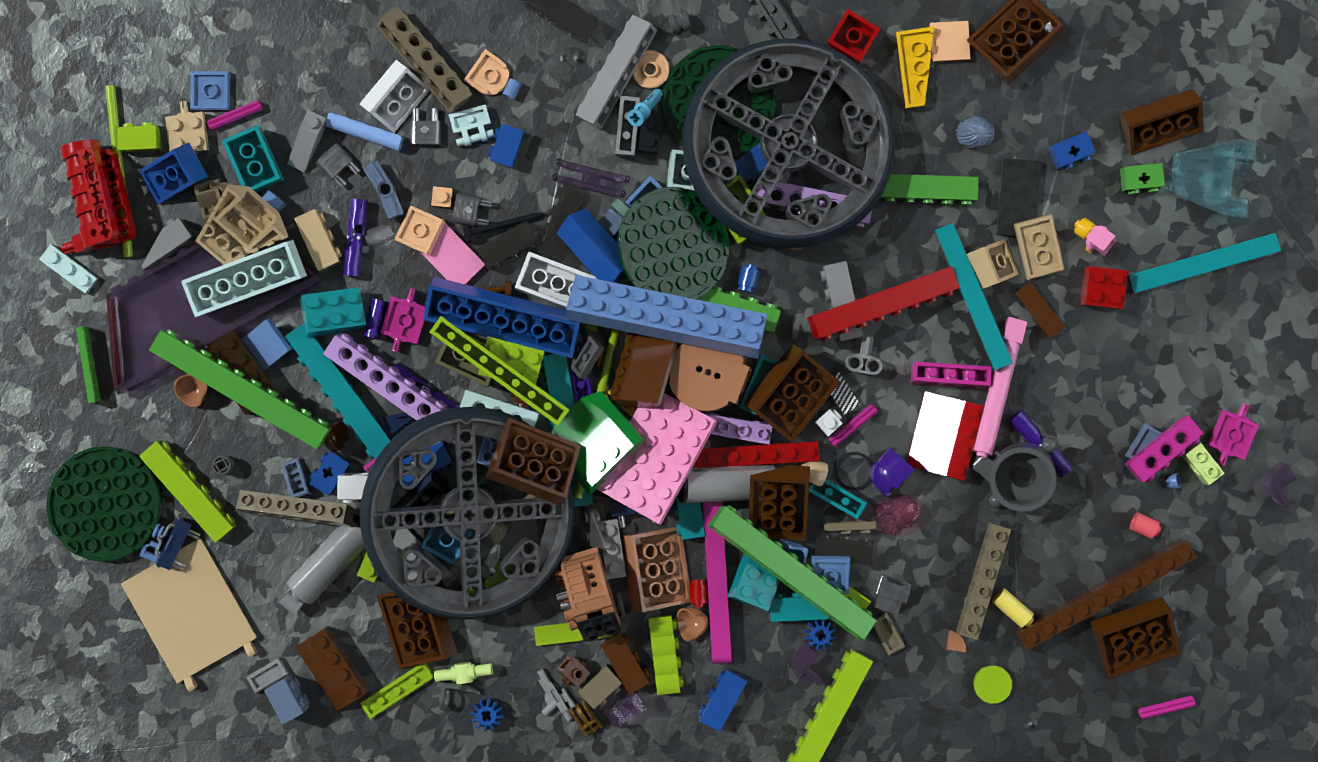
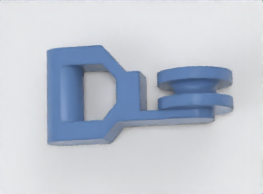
M157 524L152 538L155 539L159 535H163L166 526L161 527V524ZM151 540L150 543L143 545L139 556L156 562L158 557L148 552L147 549L148 546L157 549L159 542Z

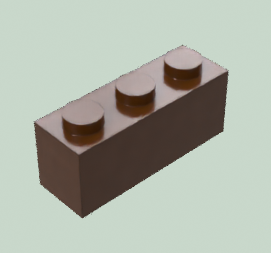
M620 631L601 642L600 646L630 695L649 684L648 678L651 676L646 667H641L639 663L641 658L637 651L631 650L629 646L631 641L627 634L623 635Z

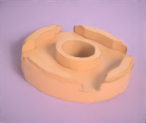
M653 50L646 51L632 77L641 87L656 89L667 80L670 72L669 63L665 56ZM646 66H655L656 72L652 75L645 72Z

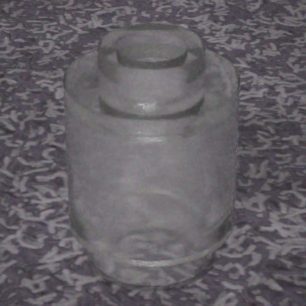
M382 224L367 230V235H365L368 246L372 245L373 248L387 244L395 238L390 224Z

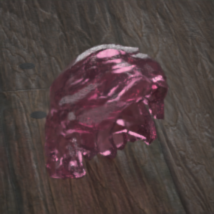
M903 494L894 496L891 501L878 503L875 513H877L876 517L879 518L878 523L883 522L881 528H884L885 533H893L896 536L902 529L911 527L920 514V507L912 500L911 496Z

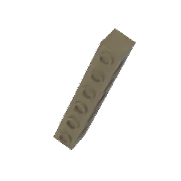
M397 6L380 17L376 27L450 114L467 103L472 95L468 86L461 82L456 72L451 70L445 63L444 58L434 50L432 44L423 37L418 27L412 24L404 11H401Z
M240 490L236 509L248 514L351 528L355 508L348 504Z
M990 522L988 524L956 629L959 635L975 640L979 638L1011 532L1009 528Z

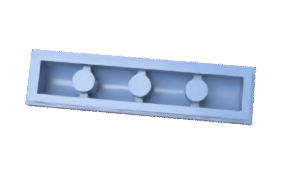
M328 113L326 127L398 152L401 150L405 139L404 136L336 113Z

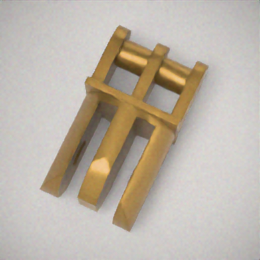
M582 700L581 703L588 714L585 713L580 704L575 705L578 714L582 718L581 720L572 707L568 711L579 725L580 730L588 738L590 733H596V730L598 728L602 729L603 726L595 712H592L586 701Z

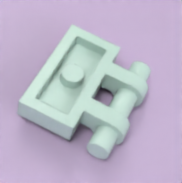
M486 104L449 114L453 133L461 132L463 138L456 139L458 147L463 145L470 146L473 142L481 140L484 142L488 141V138L494 137L493 129L485 131L484 126L491 124ZM479 129V133L468 135V130Z

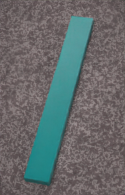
M951 223L936 229V236L949 266L953 267L960 287L959 290L994 371L1013 364L954 224Z
M1276 233L1130 274L1127 277L1133 294L1280 252L1281 249Z

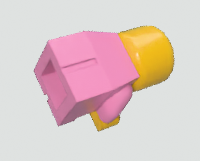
M1087 218L1078 220L1074 225L1075 234L1086 240L1087 247L1085 250L1091 254L1096 249L1105 256L1116 242V236L1109 232L1107 227L1096 226Z

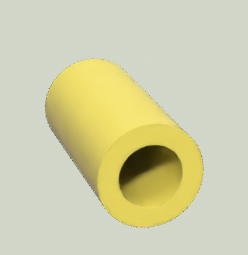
M1005 588L1001 589L993 598L992 603L1021 628L1029 626L1033 622L1034 613Z

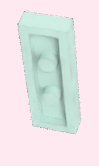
M53 244L49 245L39 259L85 294H88L98 280L96 276L68 255H65Z

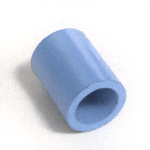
M510 78L502 94L514 100L522 84Z

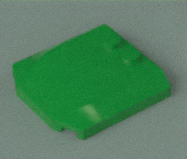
M603 391L582 397L569 410L558 426L554 425L551 433L581 445L573 476L588 494H592L605 482L604 478L629 453L633 454L646 441Z

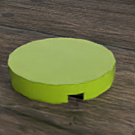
M989 665L982 667L976 673L973 686L976 695L981 700L994 704L1004 701L1010 695L1012 680L1009 673L1002 667Z

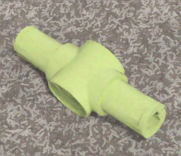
M460 662L454 664L451 669L434 671L435 682L452 680L457 684L470 683L477 677L492 675L493 666L492 663L475 665L471 664V662Z

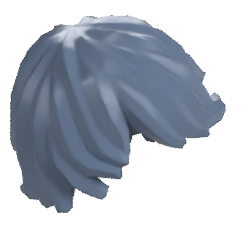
M977 116L960 122L958 129L955 130L958 142L965 145L966 148L972 149L985 148L990 145L995 135L993 124Z

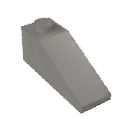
M310 110L307 111L299 128L287 165L304 173L306 172L325 132L327 120L325 117Z
M174 217L166 222L167 226L161 230L142 264L143 269L150 270L196 239L183 219H176Z

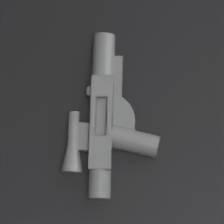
M543 668L537 671L541 678L538 681L546 692L545 701L547 706L542 710V713L547 717L558 707L567 721L572 719L573 716L568 711L566 702L569 703L570 708L575 707L576 703L570 698L565 688L561 689L563 693L559 694L555 687L556 684L550 680Z

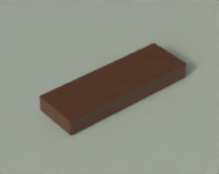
M1031 281L1014 293L1048 339L1065 328Z

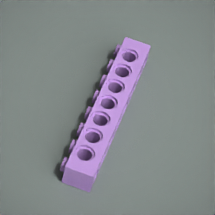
M346 333L335 335L323 353L415 420L448 409L443 401L431 397L429 391L417 387L412 379L401 376L398 369L386 365L381 357L369 353L367 347L362 344L358 345ZM346 348L351 350L352 357L346 355ZM362 359L367 362V364H368V367H367V368H364V367L362 366V364H361V360H362ZM377 371L383 373V379L378 378ZM393 382L398 383L399 390L393 388ZM408 393H412L415 396L414 402L409 400ZM424 404L430 406V413L424 410ZM455 437L447 438L444 440L450 443L455 439Z

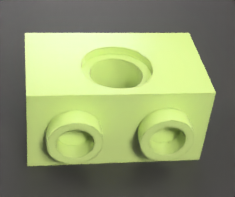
M1196 443L1193 446L1190 445L1185 449L1186 452L1182 455V458L1203 484L1210 485L1224 474L1201 443Z

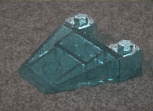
M1234 139L1207 147L1174 153L1169 191L1226 218L1247 220L1249 199L1230 196L1235 162L1255 163L1256 140Z

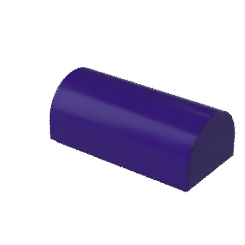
M371 298L363 336L377 339L381 337L380 332L385 319L387 301Z
M568 367L576 404L582 397L593 394L590 376L588 374L585 380L581 379L571 367Z

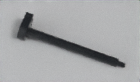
M536 212L469 229L468 225L462 226L465 243L471 242L472 235L539 219V217L544 216V213Z

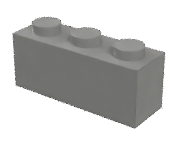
M620 97L616 156L635 158L638 126L630 124L627 115L634 109L636 104L640 103L639 97Z
M618 518L601 520L605 531L602 532L605 542H610L611 548L602 549L607 579L625 577L626 570Z

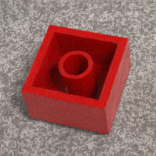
M847 9L826 46L846 55L859 65L880 28Z
M1093 266L1085 267L1080 305L1116 310L1124 309L1128 270Z

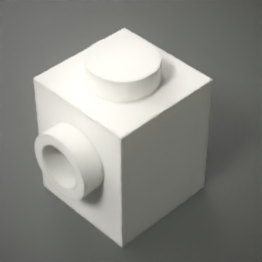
M827 409L814 421L826 436L832 434L843 424L840 421L842 417L835 409L833 411Z

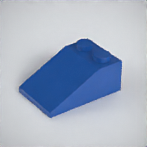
M190 143L171 150L139 170L157 204L168 200L208 177Z

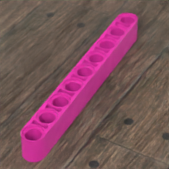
M703 502L712 664L732 662L725 542L722 536L707 526L718 509L722 507V502Z

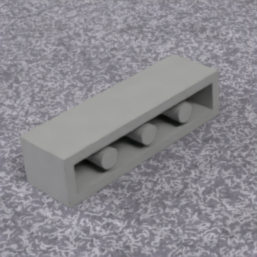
M847 262L823 266V271H820L822 282H826L827 289L824 290L826 301H830L831 304L829 309L854 301L855 297ZM855 325L849 327L850 331L839 335L838 332H835L834 337L838 338L839 342L862 337V328H857Z

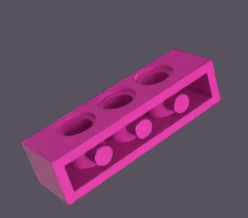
M914 361L911 365L910 384L988 389L991 386V367Z
M1184 415L1128 460L1125 465L1139 482H1149L1156 476L1155 473L1159 469H1166L1171 464L1169 461L1174 457L1179 458L1186 452L1184 450L1186 447L1198 443L1201 440L1200 436L1204 433L1189 415ZM1179 433H1182L1184 436V440L1181 443H1178L1176 440V436ZM1164 445H1167L1169 452L1164 456L1161 449ZM1149 457H1152L1154 464L1149 468L1146 465V461Z

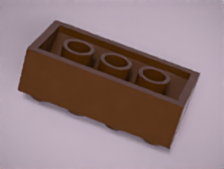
M1194 89L1120 113L1121 128L1131 156L1204 131L1203 102Z
M328 626L295 647L336 711L351 704L369 691V688Z

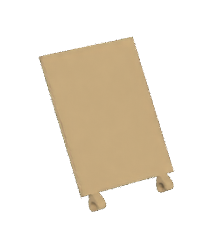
M202 538L180 549L175 560L186 564L184 570L174 566L168 570L163 567L158 568L154 564L121 583L176 683L184 680L188 691L198 687L191 675L238 648L244 646L249 657L257 654V649L251 642L257 636Z

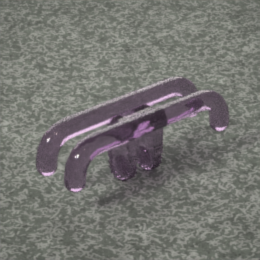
M560 158L556 159L555 163L557 166L583 173L581 180L554 173L552 180L555 182L618 198L626 196V191L617 190L598 184L600 178L628 183L630 181L628 175H620L568 162Z

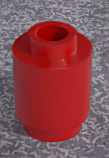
M706 579L691 580V585H689L690 604H694V607H705V603H709Z

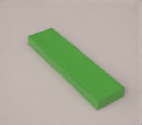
M83 326L76 327L88 404L99 403L101 398L89 328Z

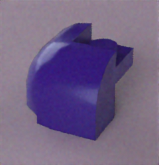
M888 448L877 462H873L869 476L873 486L885 497H888L890 492L894 488L897 489L914 468L892 449Z

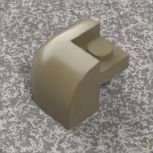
M215 179L193 185L204 225L227 185L232 184V182H220V179Z

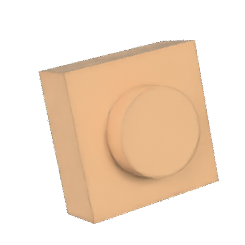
M433 186L431 206L451 208L453 189Z

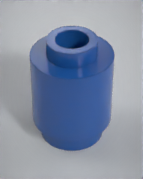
M746 264V267L741 268L738 290L753 293L757 287L760 271L757 270L758 266Z

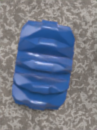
M825 619L821 620L820 624L818 620H814V626L810 622L807 623L811 630L804 629L806 634H810L805 636L804 639L805 641L811 640L808 644L809 647L815 644V650L818 651L820 645H822L823 650H826V643L829 646H833L830 639L836 640V636L832 635V633L836 632V629L830 628L832 626L831 621L826 625ZM819 630H822L825 634L824 637L821 636V639H818L816 632H819Z
M491 698L487 699L486 704L483 699H480V705L475 703L473 707L476 710L471 711V715L477 716L472 719V723L478 721L479 723L476 728L479 729L481 725H484V731H487L488 726H490L491 730H494V724L499 726L501 724L499 719L504 717L502 713H498L503 708L502 706L495 707L498 701H494L493 705L490 704ZM487 711H490V712H491V714H490V717H491V718H489V716H488V718H485V717H484V714H485Z

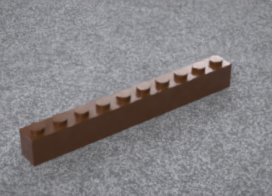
M1180 539L1034 619L1029 626L1020 627L1014 630L1023 648L1029 650L1197 557L1188 541Z

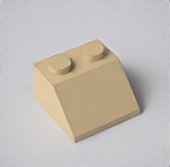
M1005 239L967 254L981 289L1019 275Z

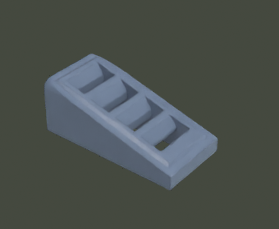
M300 458L282 463L281 467L290 496L298 498L311 497L312 492ZM297 466L298 469L288 472L289 468ZM296 474H299V475H300V476L295 477V478H293V479L290 478V476H293V475H296ZM302 482V484L293 486L294 483ZM304 489V491L296 493V491Z

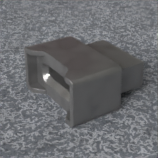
M879 574L874 593L878 594L874 607L898 615L902 602L907 603L912 585L907 582L897 584L888 581L884 575Z

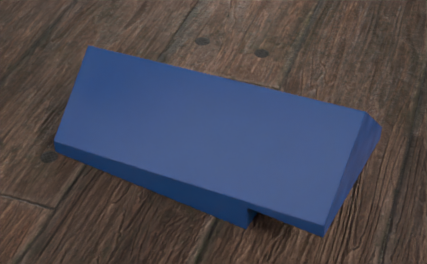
M586 208L569 214L558 230L557 235L596 279L613 283L621 281L626 274L619 260L616 241Z

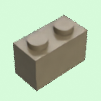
M606 664L578 690V693L593 709L597 706L600 708L608 701L606 697L611 693L615 695L622 688L620 686L622 681L611 667Z

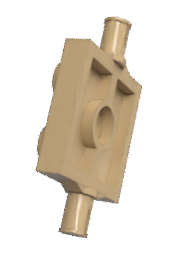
M180 101L181 113L165 117L169 152L187 143H190L195 154L209 151L205 113H191L188 110V101Z

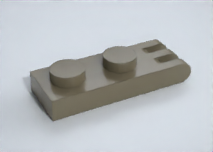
M876 521L824 522L822 527L826 531H841V534H851L852 530H860V533H871V529H876Z

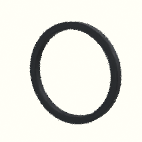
M848 452L841 456L836 463V479L846 489L859 490L866 487L871 481L869 476V479L865 484L859 487H849L845 485L839 478L838 466L840 462L846 456L855 454L864 457L868 461L871 468L872 462L870 461V459L860 452Z

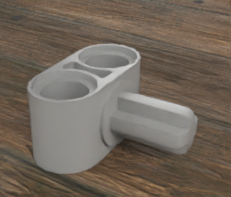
M863 336L860 354L849 355L845 359V367L849 371L876 375L881 372L883 368L882 362L878 358L871 356L874 340L872 337ZM853 357L859 361V365L855 369L849 365V361ZM870 361H875L878 365L877 370L874 372L868 368Z

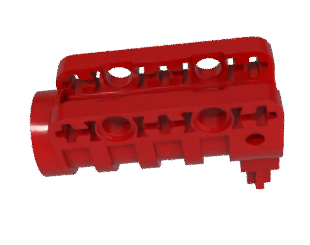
M95 139L71 142L61 146L62 160L66 162L67 166L65 171L66 177L72 187L70 189L71 198L75 200L76 204L74 209L75 215L79 218L81 225L79 227L80 234L71 236L72 241L63 243L61 251H64L65 255L73 252L87 253L133 240L136 235V229L117 153L111 149L101 150L99 140ZM112 171L115 173V180L113 182L109 177ZM121 208L124 210V217L122 219L118 216Z

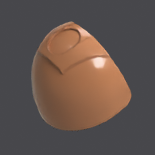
M186 374L175 381L174 391L181 402L190 407H198L208 394V385L190 374Z
M681 608L678 611L676 624L682 638L686 641H692L705 632L708 625V618L705 613L697 608Z

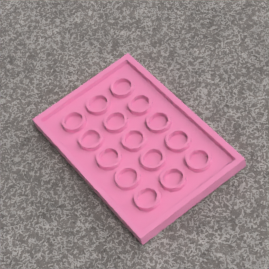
M665 393L663 394L661 405L637 408L630 423L646 441L633 454L629 453L604 478L605 482L597 488V490L660 525L717 423L713 418L688 407Z

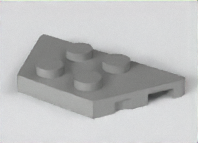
M398 529L396 531L393 542L401 558L404 548L414 546L438 566L442 573L441 580L453 575L433 553L420 547L422 542L409 529ZM409 553L406 559L412 561L416 558L417 554ZM429 571L427 577L434 578L437 575V571ZM411 572L407 578L413 580L417 577V573Z

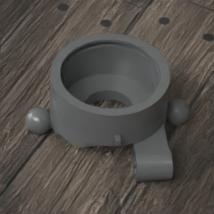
M1046 438L1042 442V447L1028 442L1014 443L1000 452L996 450L994 452L997 455L995 459L991 456H988L987 459L976 456V454L972 457L969 465L990 482L993 494L989 497V504L993 508H1000L1003 505L1011 510L1023 512L1037 526L1051 513V510L1045 503L1052 500L1051 496L1056 487L1055 465L1048 454L1057 449V442L1054 439ZM1017 462H1028L1035 468L1036 478L1030 485L1018 486L1010 479V469Z

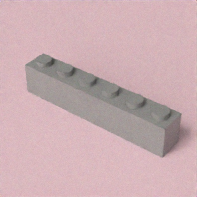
M634 15L626 22L625 29L621 36L617 38L613 50L608 54L605 64L597 73L596 80L588 89L584 101L578 107L576 116L582 121L599 130L602 129L658 31L651 23Z

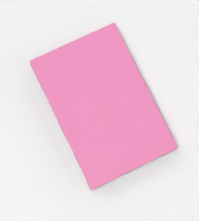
M446 223L430 255L421 253L447 280L465 285L486 265Z

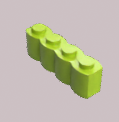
M672 615L649 617L657 695L680 693V688L684 686L683 677L678 676L681 660L680 657H676V649H679L678 638H674L673 633L674 630H677L676 619H672Z

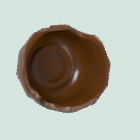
M341 421L329 423L328 427L332 428L327 436L324 445L332 452H337L345 448L343 443L349 439L348 430Z

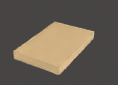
M1052 214L1014 224L1027 280L1065 270Z

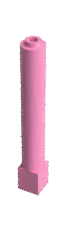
M1008 317L1004 321L1001 336L1013 364L993 371L991 386L988 390L973 450L977 453L976 456L987 459L988 456L993 455L1019 347L1023 342L1027 326L1026 321Z

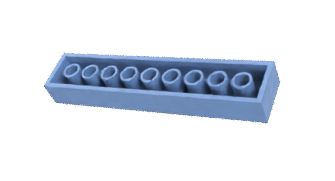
M575 275L566 308L568 320L756 359L759 357L767 321V314L579 275Z

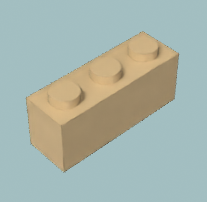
M313 209L294 218L318 271L322 272L342 263L340 259L343 257L339 247H335L332 242L334 236L330 229H326L324 223L327 221L322 211L319 212Z

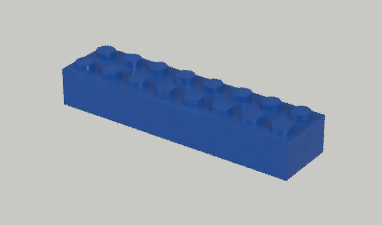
M435 277L429 285L423 320L436 323L442 316L461 330L570 358L574 356L582 322L568 320L566 310Z

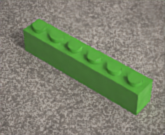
M891 174L880 199H884V202L894 203L896 199H901L903 203H915V200H923V204H934V201H942V204L951 205L953 201H960L961 205H972L973 202L978 200L979 177Z

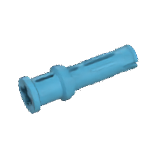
M655 89L643 102L636 104L634 109L627 115L629 123L633 126L642 125L644 119L650 116L651 110L662 100L663 92Z

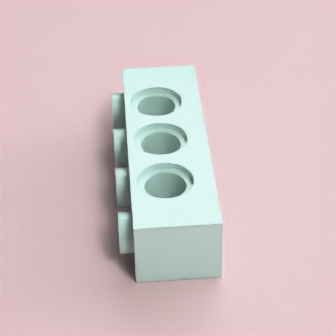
M465 390L460 407H476L478 403H483L485 408L501 409L503 412L513 416L519 415L523 421L534 428L540 414L470 390Z

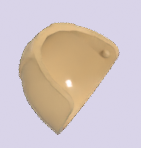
M809 461L801 465L810 466L809 482L817 486L824 484L828 474L827 463Z

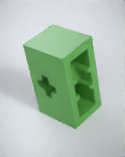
M1163 163L1128 166L1120 169L1122 192L1128 191V194H1138L1140 190L1147 189V193L1158 192L1159 188L1165 186ZM1139 177L1146 178V181H1139Z

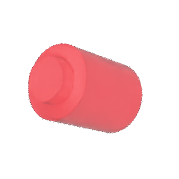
M1137 512L1130 523V530L1152 539L1154 536L1157 537L1159 535L1161 526H1159V521Z

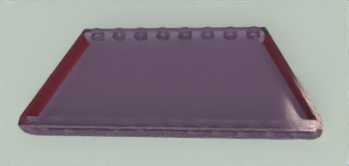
M195 241V245L191 248H182L175 257L171 258L169 256L161 260L159 266H151L145 269L143 275L139 277L135 275L127 280L128 283L111 288V292L106 295L114 389L117 394L126 393L174 366L149 351L160 330L167 331L170 329L176 332L179 339L183 341L187 339L195 344L194 347L201 351V349L210 346L231 330H239L320 284L321 280L317 274L303 265L307 277L195 317L181 281L223 265ZM276 244L262 247L257 252L276 246Z

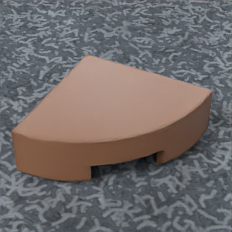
M949 630L946 649L966 653V645L963 638L955 631Z

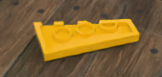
M934 26L896 32L906 109L925 106Z

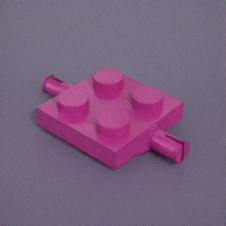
M410 288L407 299L391 296L380 332L395 339L391 351L399 353L402 342L415 344L419 342L425 320H423L425 306L415 302L418 290Z
M1242 403L1238 414H1233L1226 410L1221 411L1207 444L1221 453L1217 464L1225 467L1229 456L1245 460L1259 427V424L1250 421L1246 417L1249 405Z

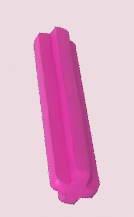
M257 100L212 118L207 123L211 130H215L262 111L263 107L261 102Z
M872 404L866 407L829 438L830 443L833 446H837L877 413V409Z
M1187 696L1140 708L1138 713L1141 719H1146L1194 707L1195 699L1192 696Z

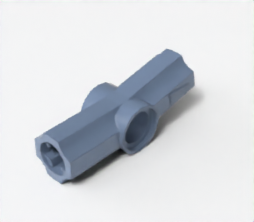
M378 161L371 163L363 170L380 196L388 220L400 217L404 212L395 186L391 183ZM384 185H389L391 188L390 193L387 195H383L381 192Z

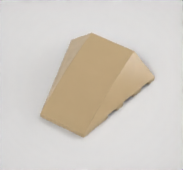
M228 184L197 237L196 242L225 265L244 258L251 252L255 253L262 247L270 246L275 241L283 240L288 237L279 212L248 186Z

